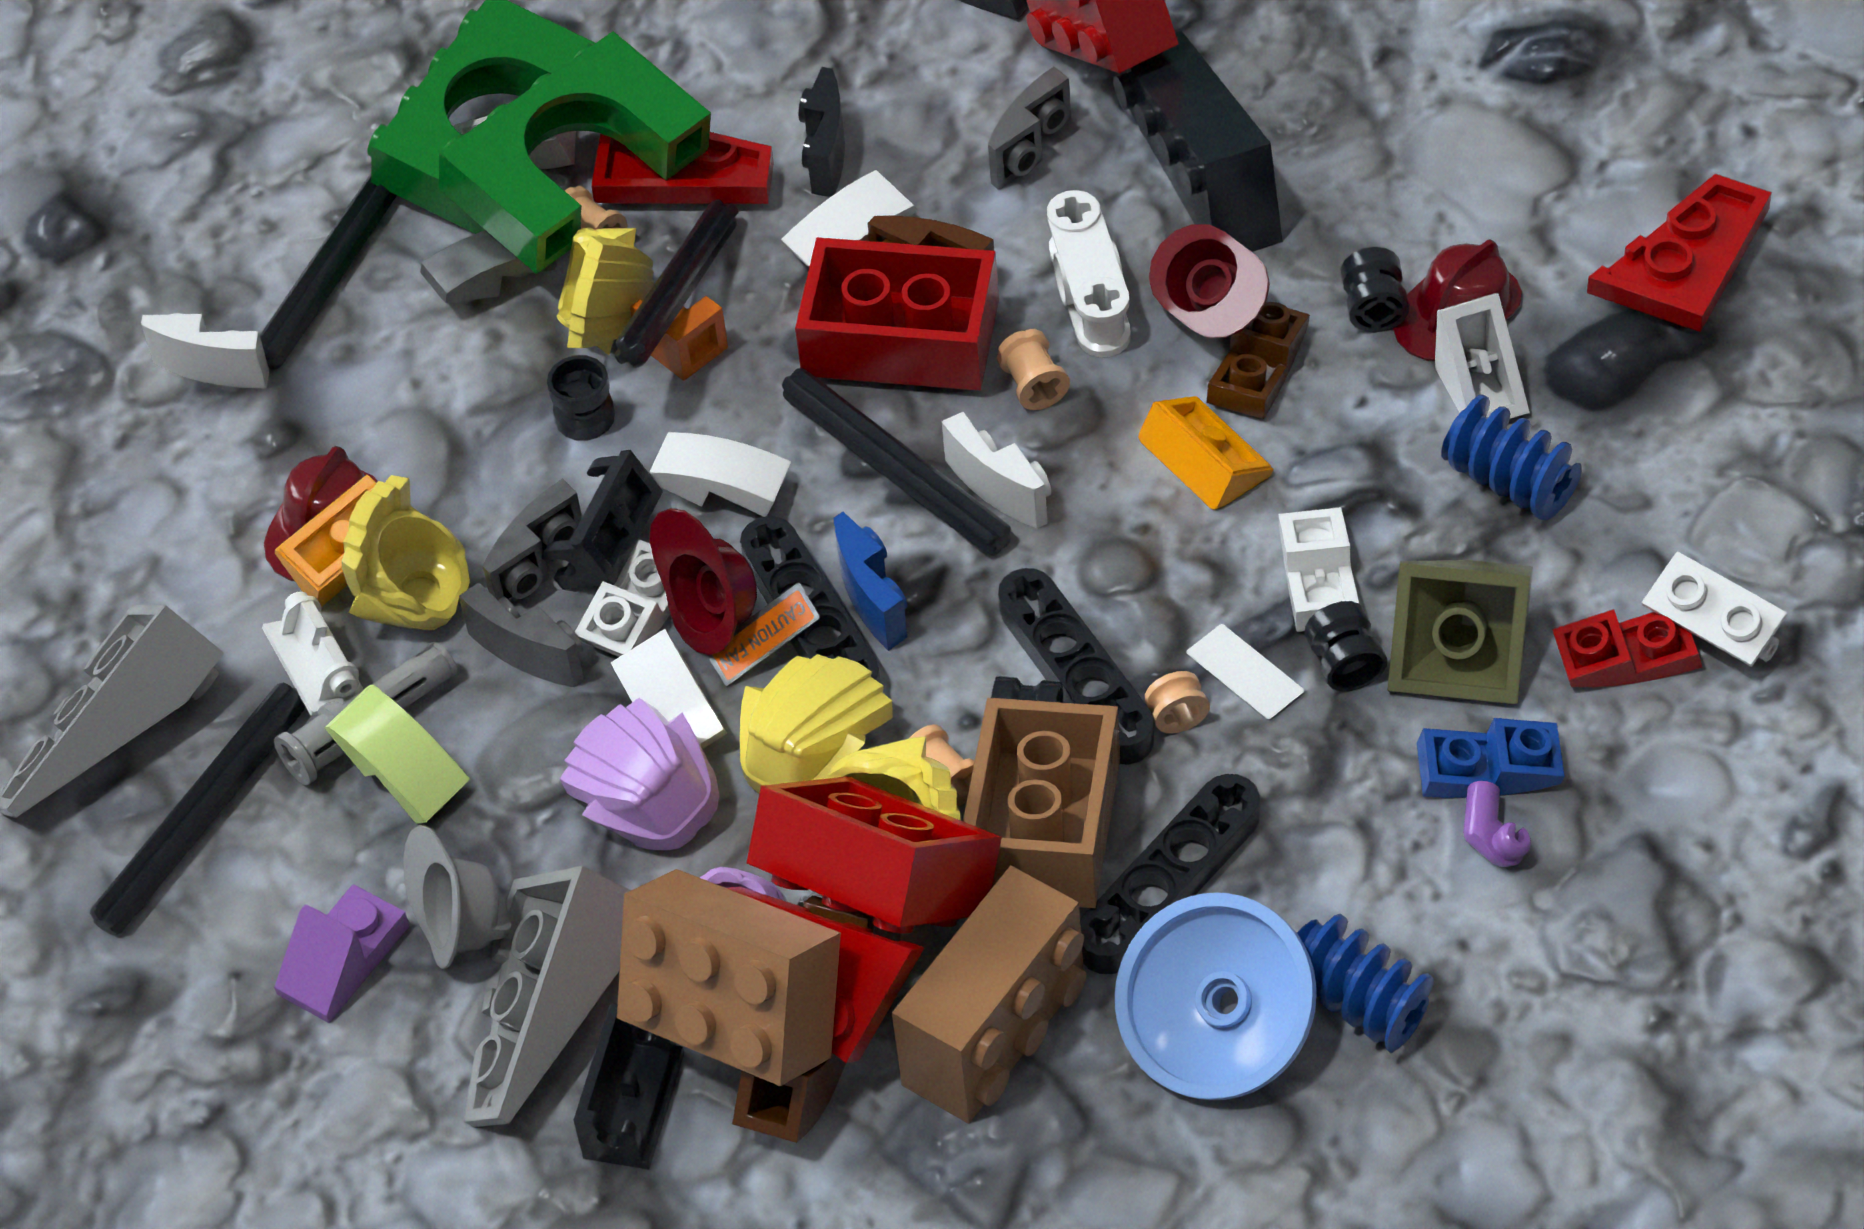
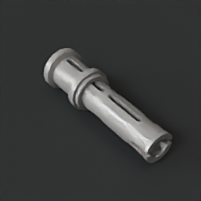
M433 641L428 644L427 648L391 672L383 675L373 684L402 709H406L410 704L447 679L455 677L458 672L456 664L446 648L439 642L435 643ZM361 692L343 704L339 702L324 704L318 709V717L292 734L282 732L275 737V749L281 761L298 782L303 785L311 784L317 779L318 770L342 754H346L324 727Z

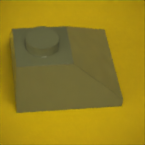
M1474 560L1400 561L1387 691L1518 704L1533 566Z

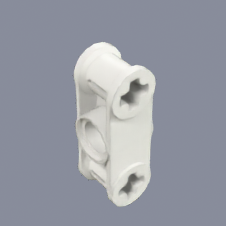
M1071 190L1062 192L1051 199L1047 206V219L1052 233L1049 241V250L1062 303L1064 306H1067L1081 349L1091 356L1099 358L1112 357L1124 351L1131 341L1130 324L1126 315L1129 308V291L1124 281L1118 250L1114 241H1111L1097 199L1084 191Z

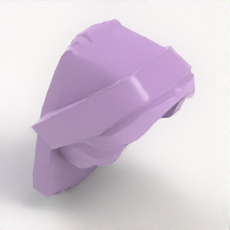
M640 698L627 707L619 704L606 716L600 714L585 726L574 741L576 747L564 760L568 767L559 778L568 795L588 804L582 814L583 816L629 840L637 847L644 849L673 850L681 848L690 842L696 835V832L712 819L718 808L719 790L714 770L683 712L668 722L656 708Z

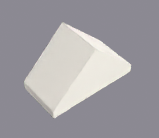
M1494 293L1438 310L1435 369L1459 413L1478 395L1489 397L1490 406L1486 417H1489L1500 406H1505L1510 410V419L1530 413L1499 294Z

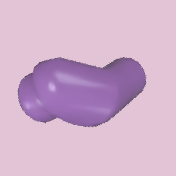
M1488 781L1473 782L1467 787L1463 830L1466 842L1493 865L1500 867L1518 865L1522 861L1523 856L1530 850L1531 838L1524 827L1515 833V823L1502 824L1498 820L1500 789L1497 785Z

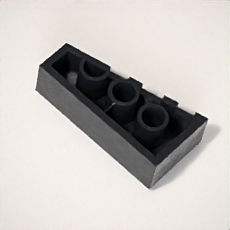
M1182 31L1176 33L1178 45L1114 77V88L1121 107L1124 110L1129 109L1142 135L1149 143L1194 224H1209L1225 231L1251 252L1283 242L1271 143Z

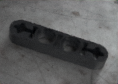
M771 516L758 518L747 524L741 533V551L753 570L757 588L767 604L779 597L780 591L788 584L802 582L813 588L808 597L820 618L790 640L798 655L809 659L817 654L831 659H835L838 656L850 659L872 672L871 677L880 682L879 667L874 655L794 527L782 518ZM769 543L774 549L780 548L782 563L775 567L774 559L768 549L760 546ZM821 626H831L841 633L835 641L825 645L814 644L806 638L810 631Z
M1022 568L1006 575L999 584L998 599L1000 615L1007 628L1046 680L1063 683V703L1117 706L1118 721L1122 727L1128 732L1136 730V735L1132 737H1127L1122 731L1119 732L1120 764L1130 765L1142 761L1150 754L1154 747V718L1150 709L1046 573L1034 568ZM1025 595L1030 601L1038 599L1040 618L1035 620V611L1026 600L1017 601L1016 598ZM1055 634H1066L1077 641L1073 648L1062 653L1048 651L1042 646L1045 639ZM1089 677L1102 679L1109 684L1106 692L1095 697L1081 695L1074 688L1078 682Z
M1223 774L1207 782L1097 900L1096 908H1090L1080 920L1081 933L1084 935L1082 955L1083 964L1089 970L1099 974L1112 975L1118 973L1129 944L1143 925L1156 913L1172 903L1196 895L1249 838L1258 826L1260 818V794L1252 781L1238 774ZM1236 801L1242 803V811L1230 808L1219 818V803L1227 807L1232 806ZM1217 821H1218V832H1217V830L1213 827V826L1217 823ZM1186 840L1198 841L1208 849L1207 854L1203 858L1193 862L1177 859L1171 851L1178 843ZM1153 884L1162 887L1168 895L1158 905L1142 906L1131 898V894L1139 886ZM1120 913L1126 919L1122 924L1120 923ZM1119 929L1120 944L1117 945L1114 942L1107 941L1101 947L1096 945L1097 935L1108 939Z

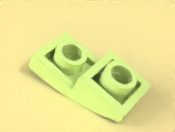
M374 684L367 686L324 727L365 777L376 775L416 824L427 822L470 780L439 743L404 709Z

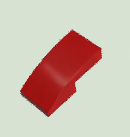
M1613 609L1552 629L1571 687H1610L1635 684L1702 668L1692 633L1675 624L1670 618L1655 612L1619 623Z

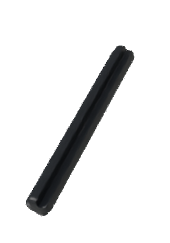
M371 173L261 332L260 339L268 367L275 370L284 364L397 197V195L389 192L384 186H377L371 183Z
M716 199L707 206L617 338L616 345L618 350L614 355L620 364L629 362L634 368H638L646 363L736 228L737 221L735 217L739 212L736 205L733 203L725 205L720 199Z
M797 368L791 376L785 377L782 382L784 399L985 554L995 556L1002 548L1009 545L1012 537L1010 535L1011 527L1008 523L804 368Z
M284 682L275 685L91 907L90 914L94 919L93 922L100 929L112 935H118L123 932L274 748L275 737L282 732H287L306 709L296 688H292Z

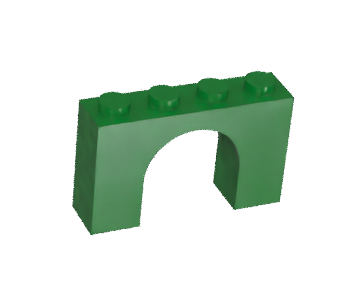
M485 0L477 11L471 9L465 15L460 24L457 37L448 49L441 47L436 52L430 63L428 74L418 87L412 85L407 89L400 101L398 113L388 126L381 124L373 133L367 149V154L371 157V183L377 186L382 185L389 192L475 234L485 231L483 227L439 190V152L450 139L460 134L449 121V117L462 104L479 96L488 94L522 95L530 89L539 77L547 73L552 74L571 61L582 47L587 44H595V42L508 0Z
M612 31L595 44H587L582 47L571 61L552 74L547 73L539 77L528 91L509 104L497 106L485 121L472 130L450 139L439 152V190L534 273L538 274L571 250L572 238L581 229L582 205L532 162L529 156L538 145L548 138L565 132L591 131L601 133L625 145L662 178L668 180L708 151L711 112Z

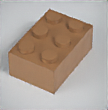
M987 698L963 822L1002 837L992 888L1011 865L1078 901L1079 907L1096 908L1120 765L1117 706Z
M1010 865L892 1012L901 1085L968 1124L984 1104L991 1106L1000 1098L1007 1086L1010 1071L1023 1054L1031 1056L1039 1048L1047 1033L1048 1022L1061 1005L1065 1007L1072 1005L1084 987L1086 981V971L1083 970L1082 955L1084 935L1081 933L1078 901Z
M675 869L624 894L617 1019L773 1084L782 1086L831 1058L841 933Z

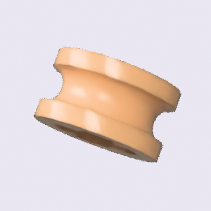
M1176 671L1162 676L1152 683L1145 693V703L1153 713L1155 726L1164 733L1187 731L1204 720L1210 711L1209 700L1201 692L1199 679L1194 673L1188 671Z

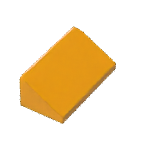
M1197 396L1153 402L1139 432L1138 438L1140 442L1211 509H1219L1226 506L1268 479L1274 470L1260 454Z
M368 475L364 476L275 549L276 556L302 592L317 598L321 607L348 586L341 564L345 553L343 541L348 532L349 519L356 503L366 490L371 492L376 485V482Z

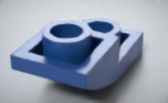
M841 512L833 519L840 571L845 589L863 623L873 636L889 651L908 638L905 619L906 598L899 586L892 579L886 577L884 559L887 557V551L880 537L867 526L861 528L846 513Z
M1493 718L1487 733L1423 728L1416 743L1423 797L1466 798L1467 787L1477 781L1494 783L1500 789V796L1517 794L1559 785L1565 777L1557 723Z

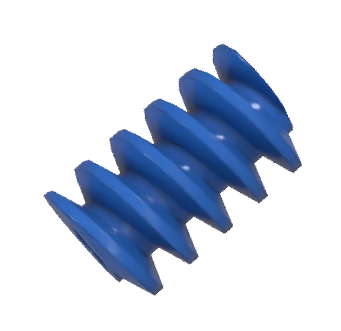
M1478 395L1453 421L1444 438L1441 457L1445 461L1448 460L1450 466L1455 471L1469 472V476L1474 482L1484 485L1489 483L1491 490L1498 496L1507 497L1510 495L1514 505L1526 509L1531 507V512L1536 518L1548 521L1566 505L1581 479V464L1575 463L1572 466L1568 464L1573 450L1571 444L1561 442L1549 453L1548 450L1552 439L1550 432L1540 430L1528 441L1531 429L1529 420L1520 418L1507 429L1511 415L1510 410L1505 406H1500L1489 417H1486L1490 406L1489 397Z
M1342 914L1334 915L1324 925L1319 923L1317 919L1309 921L1301 927L1297 934L1310 956L1316 980V997H1320L1321 1004L1331 1012L1342 1011V1019L1350 1026H1363L1364 1034L1373 1042L1385 1041V1048L1389 1053H1393L1401 1048L1415 1032L1428 1008V997L1434 983L1433 977L1428 973H1424L1409 985L1407 980L1411 974L1412 963L1403 958L1398 960L1389 970L1386 969L1391 949L1384 943L1377 945L1367 955L1364 954L1370 935L1361 928L1355 930L1344 940L1343 936L1347 929L1348 920Z

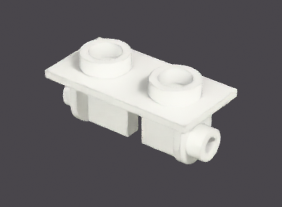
M1678 551L1641 602L1648 609L1670 618L1678 626L1751 667L1758 658L1765 662L1772 658L1779 645V639L1774 637V634L1788 615L1784 610Z
M296 592L291 594L285 601L282 621L264 623L262 629L294 687L297 689L309 714L316 716L318 715V709L328 702L343 704L364 689L358 680V669L352 662L347 661L320 614L321 605L318 599L314 596H308L305 592Z

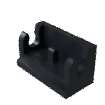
M623 450L619 456L600 457L592 462L587 475L591 477L605 476L570 540L549 543L542 554V559L546 561L562 559L568 562L567 566L557 570L553 578L562 590L599 587L602 581L615 585L663 493V490L631 450Z
M610 1003L573 1121L583 1159L649 1170L684 1057L683 1046H677L675 1042L617 1019L618 1004Z

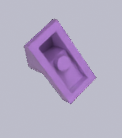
M354 884L351 885L327 915L305 904L298 914L274 986L276 994L330 1023L409 928L406 912Z

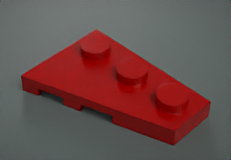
M710 132L708 151L668 180H665L625 145L612 137L600 133L591 185L593 200L595 203L710 204L713 200L720 199L724 204H769L774 166L772 146Z
M1714 174L1667 212L1666 222L1646 238L1639 235L1625 247L1624 256L1612 266L1607 268L1602 265L1588 277L1587 293L1701 332L1768 213L1772 192Z
M741 886L727 888L841 933L832 1053L845 1063L859 1061L925 947L904 940L894 941L870 933L871 929L850 922L840 923L810 912V909Z

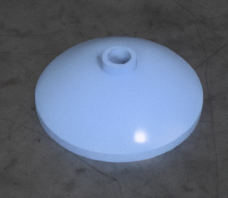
M1203 893L1178 900L1156 913L1143 925L1129 944L1121 961L1115 986L1117 1024L1125 1046L1135 1062L1148 1076L1160 1085L1179 1094L1203 1100H1227L1241 1097L1275 1080L1288 1068L1301 1051L1309 1035L1316 1008L1314 969L1305 945L1287 921L1269 907L1255 900L1230 893ZM1234 990L1238 996L1237 1007L1232 1012L1224 1014L1220 1007L1221 998L1226 992Z

